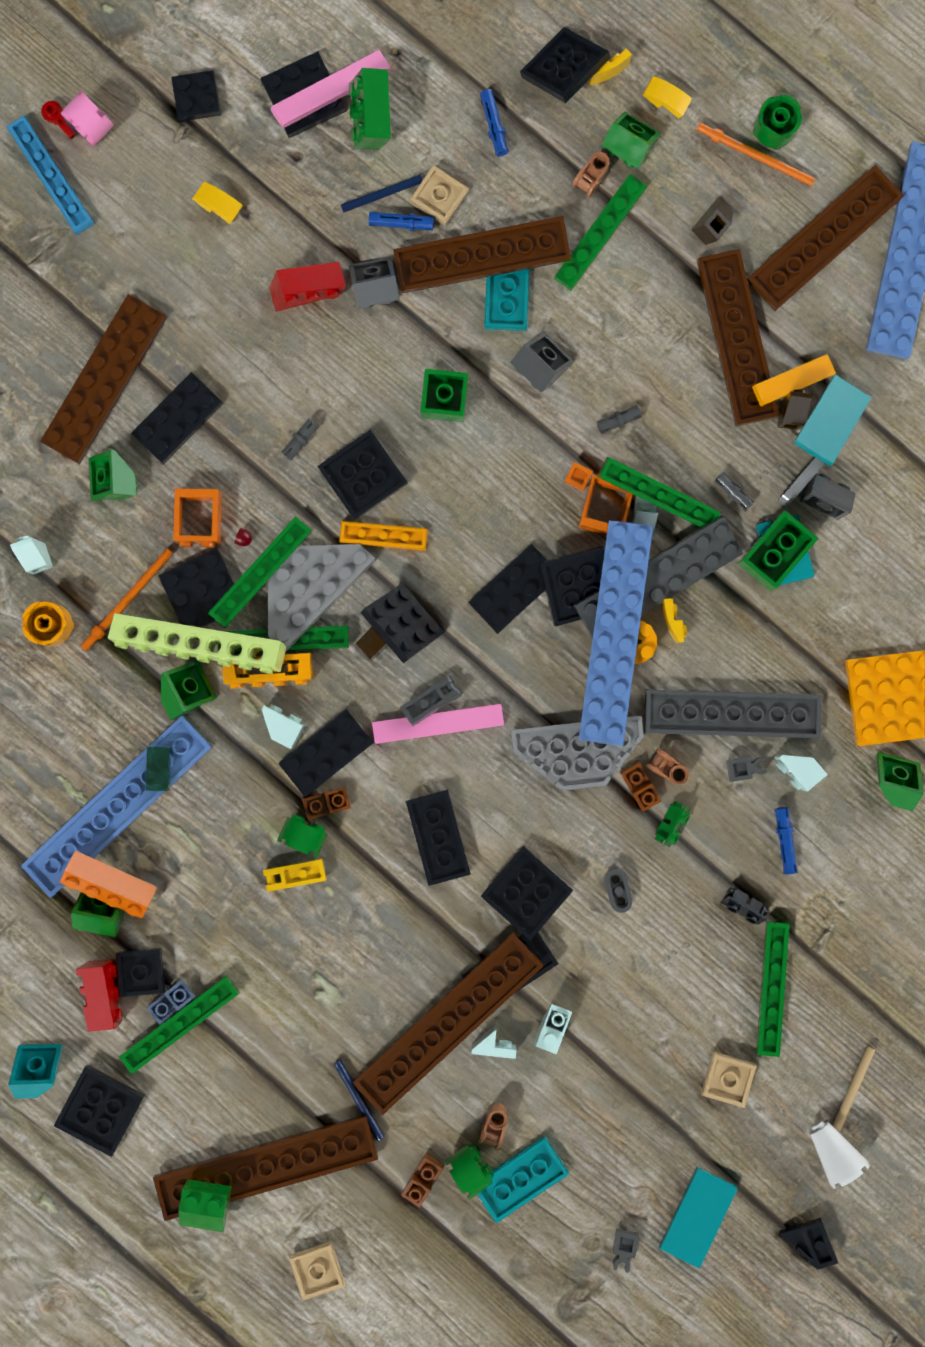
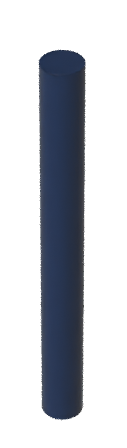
M421 174L340 204L343 213L419 185L423 179Z
M339 1059L333 1065L363 1116H367L370 1129L376 1140L383 1139L385 1136L358 1088L352 1083L353 1080L342 1060Z

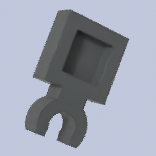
M750 757L726 760L729 781L753 779L752 772L766 774L767 770L758 769V763L766 761L765 758H756L752 763H750Z
M616 1228L612 1249L613 1254H617L613 1259L614 1270L617 1271L619 1263H625V1272L628 1273L630 1271L628 1258H635L639 1240L637 1232Z

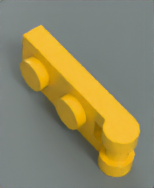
M323 858L263 869V875L267 879V884L265 885L267 892L327 880ZM276 874H280L281 882H276Z

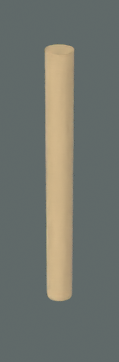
M869 1046L866 1047L833 1123V1127L838 1131L842 1129L875 1053V1049Z

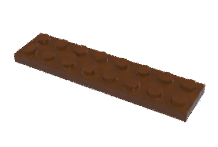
M874 165L747 278L748 283L776 312L893 208L904 195Z
M563 216L393 249L402 294L571 261Z
M737 249L698 258L696 262L735 426L777 418L779 411L776 401L761 407L752 389L754 385L771 377L741 251Z
M127 294L40 440L41 443L80 465L167 317L164 314Z

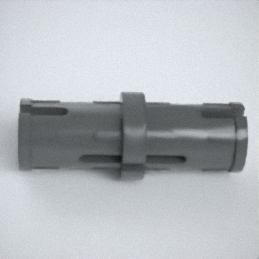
M635 405L621 412L616 411L614 415L597 421V426L600 433L604 434L618 427L623 428L625 424L642 418V414L638 405Z
M308 418L299 431L293 433V438L281 453L292 461L302 446L305 447L308 444L306 441L319 427Z
M725 471L714 481L728 494L727 497L729 499L732 498L744 512L755 502L741 489L742 486L740 484L737 485Z

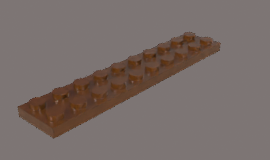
M512 932L358 1075L352 1083L384 1115L534 976L544 964Z
M362 1115L156 1174L153 1177L164 1221L179 1217L182 1188L188 1179L232 1186L230 1203L378 1160V1153L367 1116Z

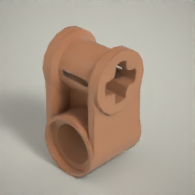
M603 152L593 154L572 183V186H578L586 192L589 198L597 190L608 172L610 160L607 154ZM602 163L604 167L598 169L594 166V164Z
M657 748V754L650 764H646L648 769L673 784L682 785L689 779L688 769L659 748ZM678 768L683 771V778L680 781H676L673 778V771Z
M494 1103L489 1107L477 1144L481 1145L483 1143L495 1147L497 1151L501 1147L508 1120L507 1110L501 1103ZM495 1113H500L503 1115V1117L499 1120H495L492 1118V1115Z

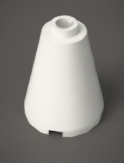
M819 1121L811 1127L813 1130L810 1133L828 1182L833 1189H837L835 1185L837 1183L845 1186L863 1174L861 1169L864 1166L867 1169L870 1167L869 1162L829 1122Z

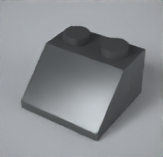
M391 257L349 265L357 308H370L375 304H390L395 300H400Z
M543 332L524 344L510 363L516 368L518 373L531 382L535 389L542 393L574 361Z
M815 474L808 482L799 501L839 520L851 513L855 493L850 491V487L844 484L831 482V478L824 474Z

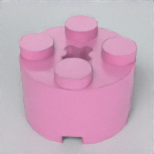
M82 91L61 112L65 119L93 146L114 126L107 116Z

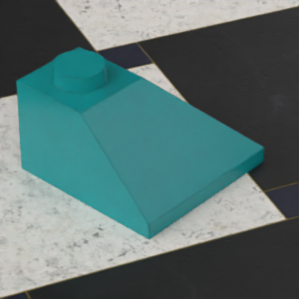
M62 1044L18 1045L8 1083L15 1099L38 1098L54 1086L63 1048Z

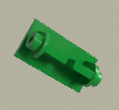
M677 801L671 804L664 816L671 822L670 824L661 822L655 832V840L660 843L666 840L664 845L671 847L672 844L675 845L680 837L679 830L681 826L686 825L691 814L689 811L691 809L685 805L681 809L683 805Z

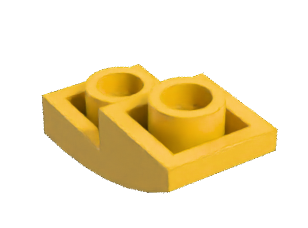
M627 49L621 54L616 53L610 62L607 61L587 82L590 85H594L618 75L630 65L632 54Z
M655 76L651 77L642 94L657 108L663 105L678 119L684 115L692 100L689 95L676 86Z
M205 181L192 198L193 201L209 213L213 211L229 224H231L243 206L224 191Z
M663 599L661 606L667 629L676 643H682L684 638H687V626L683 625V620H674V617H677V604H673V599Z

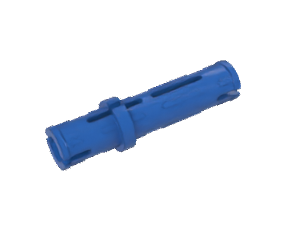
M487 89L480 93L489 126V138L492 139L495 155L501 157L509 152L504 136L506 132L505 128L501 125L494 92L492 89Z
M369 212V226L409 229V231H414V229L433 231L434 216H415V213L401 215Z
M789 807L775 808L777 828L775 830L780 842L783 873L786 875L798 873L792 838L794 829L790 822Z

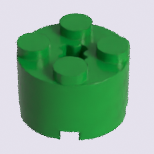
M789 95L769 97L762 104L754 121V136L761 144L774 150H779L789 144L802 123L800 104Z
M292 814L291 818L287 817L277 842L281 843L284 839L286 840L284 845L307 855L312 851L314 852L313 857L317 858L328 835L324 832L326 828L315 823L312 826L304 824L305 819L295 814Z
M467 1144L445 1160L446 1165L451 1164L453 1168L449 1172L463 1194L465 1192L469 1193L467 1196L469 1200L493 1184L492 1179L494 1176L488 1164L484 1165L480 1157L482 1154L475 1144L473 1146Z

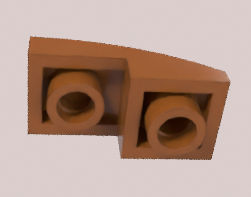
M639 761L619 771L642 812L662 802Z
M345 787L301 799L307 820L351 808Z
M425 1153L401 1196L420 1207L430 1193L432 1185L443 1171L444 1164Z

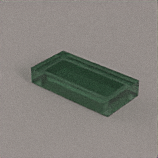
M147 747L146 791H170L171 747Z

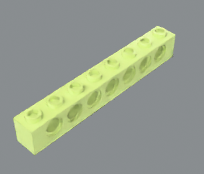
M114 613L108 639L115 643L114 646L122 649H127L128 646H131L140 652L147 653L148 650H154L156 654L168 656L169 653H172L181 659L188 660L189 657H195L198 661L210 663V660L218 661L219 665L230 667L231 664L239 665V668L245 670H252V667L268 674H273V671L281 672L286 646L278 640ZM138 630V634L132 638V634ZM159 634L157 640L152 642L153 636ZM179 637L178 643L172 645L173 640ZM200 641L199 646L193 649L194 643ZM221 644L220 650L214 652V647ZM242 648L241 653L234 656L235 650ZM263 651L262 657L255 659L256 654Z

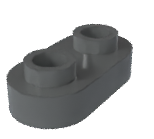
M610 869L604 877L610 905L616 912H627L632 906V896L627 877L620 869ZM614 875L619 877L617 883H612L611 881ZM618 897L624 898L622 904H617Z

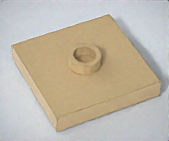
M433 165L410 198V203L430 217L434 216L436 221L446 226L468 194L469 188Z
M713 1051L701 1095L745 1108L757 1065Z
M332 1241L290 1254L289 1260L302 1301L345 1287L344 1277Z

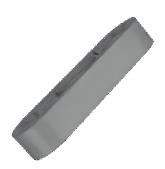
M814 457L779 497L778 501L787 507L825 463Z

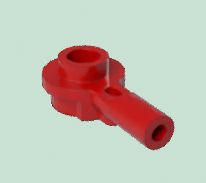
M56 101L44 103L41 109L43 118L47 122L58 125L69 139L75 138V131L61 114L63 111L61 105Z

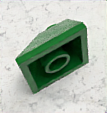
M109 450L89 458L91 501L121 500L136 496L137 482L135 473L115 450Z
M198 660L161 674V702L170 720L188 714L217 699Z
M878 752L876 756L880 789L891 806L913 811L924 794L920 763Z

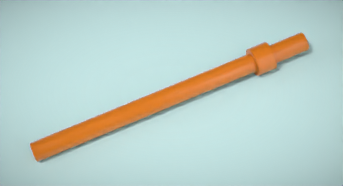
M700 122L696 131L710 137L711 141L717 144L721 142L809 186H812L815 180L814 177L724 134V131L717 127L713 129Z
M168 548L163 551L103 621L93 627L90 631L91 634L81 644L85 651H88L98 639H102L106 634L105 631L112 623L114 613L121 614L173 555Z

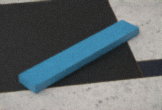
M25 115L6 126L75 234L78 235L93 226L95 223Z

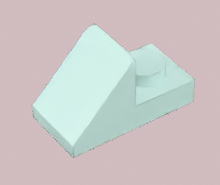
M635 496L632 523L653 526V538L658 516L656 513L657 506Z
M496 1025L477 1039L471 1047L472 1054L516 1059L517 1049L515 1044L508 1040H499V1043L495 1042Z

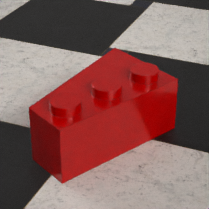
M333 262L276 270L269 289L275 312L324 299L338 298L346 285L340 263Z
M115 959L88 961L76 969L77 976L81 975L83 986H80L79 989L80 994H85L86 1005L83 1006L87 1030L88 1032L113 1030L120 1025L123 1017L122 1010L119 1009L118 1005L120 997L116 978H118L117 964L115 965Z

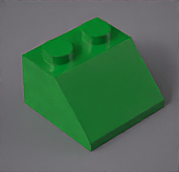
M624 111L612 123L601 147L606 149L609 155L618 156L623 159L624 163L629 167L639 168L661 133Z
M80 892L71 912L72 929L116 938L125 911L111 907L103 901L90 898Z
M188 1179L182 1188L179 1224L181 1226L224 1233L232 1186Z

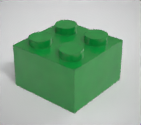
M425 369L420 409L421 418L464 422L469 373Z

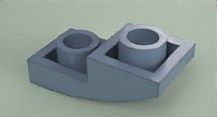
M180 980L150 1004L147 1010L158 1024L161 1025L190 1002L195 995L185 982Z

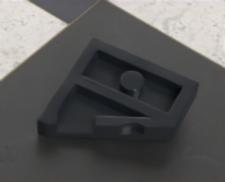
M821 1218L780 1230L782 1237L785 1240L787 1239L795 1247L796 1251L806 1257L809 1263L817 1270L838 1264V1259Z

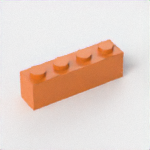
M78 851L74 852L59 882L70 889L78 890L90 898H96L111 907L119 908L129 915L137 916L141 919L157 889L156 886Z

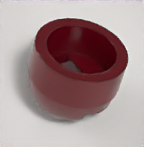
M240 528L234 544L243 547L250 545L252 542L251 533Z

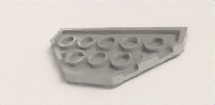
M360 544L298 546L268 580L269 639L281 641L286 646L287 651L354 584L376 559Z
M641 715L627 717L623 746L579 740L581 722L511 730L513 752L561 790L606 786L614 773L644 738Z

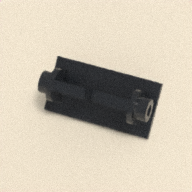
M730 887L726 893L729 897L720 902L729 911L744 916L749 923L759 925L768 919L765 917L769 912L766 905L754 898L750 899L749 904L746 903L749 895L737 888L733 889Z

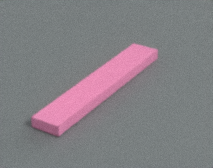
M377 50L271 106V112L281 127L285 128L349 94V83L361 68L388 69V72H390L391 67L380 50Z
M501 704L433 713L413 727L406 717L372 722L375 744L504 725Z

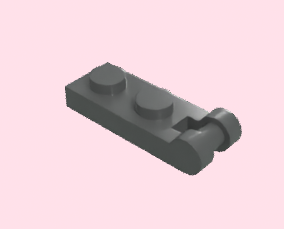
M447 676L402 705L400 710L413 727L451 701L461 697L463 692L454 685L453 678ZM447 688L449 693L444 695L441 690Z

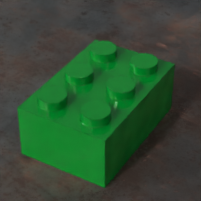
M361 68L349 83V96H352L350 118L353 119L351 141L354 142V149L380 150L391 139L388 69Z
M784 510L774 519L737 564L771 592L777 589L819 538Z

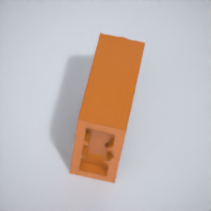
M597 473V475L593 474L590 479L578 528L607 536L609 523L587 518L595 485L626 493L619 522H626L633 494L598 478L599 473Z
M175 488L173 541L180 544V547H193V544H201V547L214 548L215 544H221L222 492L219 489ZM183 501H213L212 536L182 535Z

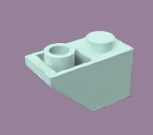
M23 536L16 539V543L10 544L12 551L27 573L34 575L53 568L45 543L29 536Z
M273 704L270 707L263 706L262 712L271 739L289 749H293L305 725L301 724L302 719L293 714H290L289 717L282 714L283 709Z
M779 754L774 757L778 761L776 766L784 774L788 773L792 778L790 780L791 784L797 790L801 789L808 792L828 775L814 758Z
M551 1004L541 1020L534 1039L535 1046L557 1054L572 1011Z

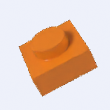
M574 462L564 483L583 492L593 471Z

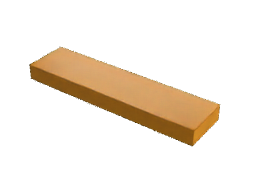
M828 354L758 383L752 389L762 407L787 396L795 389H803L835 375L836 372Z
M341 521L339 543L426 551L428 529Z

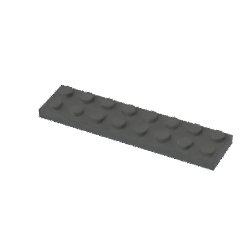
M724 516L718 517L649 559L641 615L663 603V599L673 597L743 554ZM599 590L573 604L592 640Z
M647 689L645 695V733L821 738V695Z

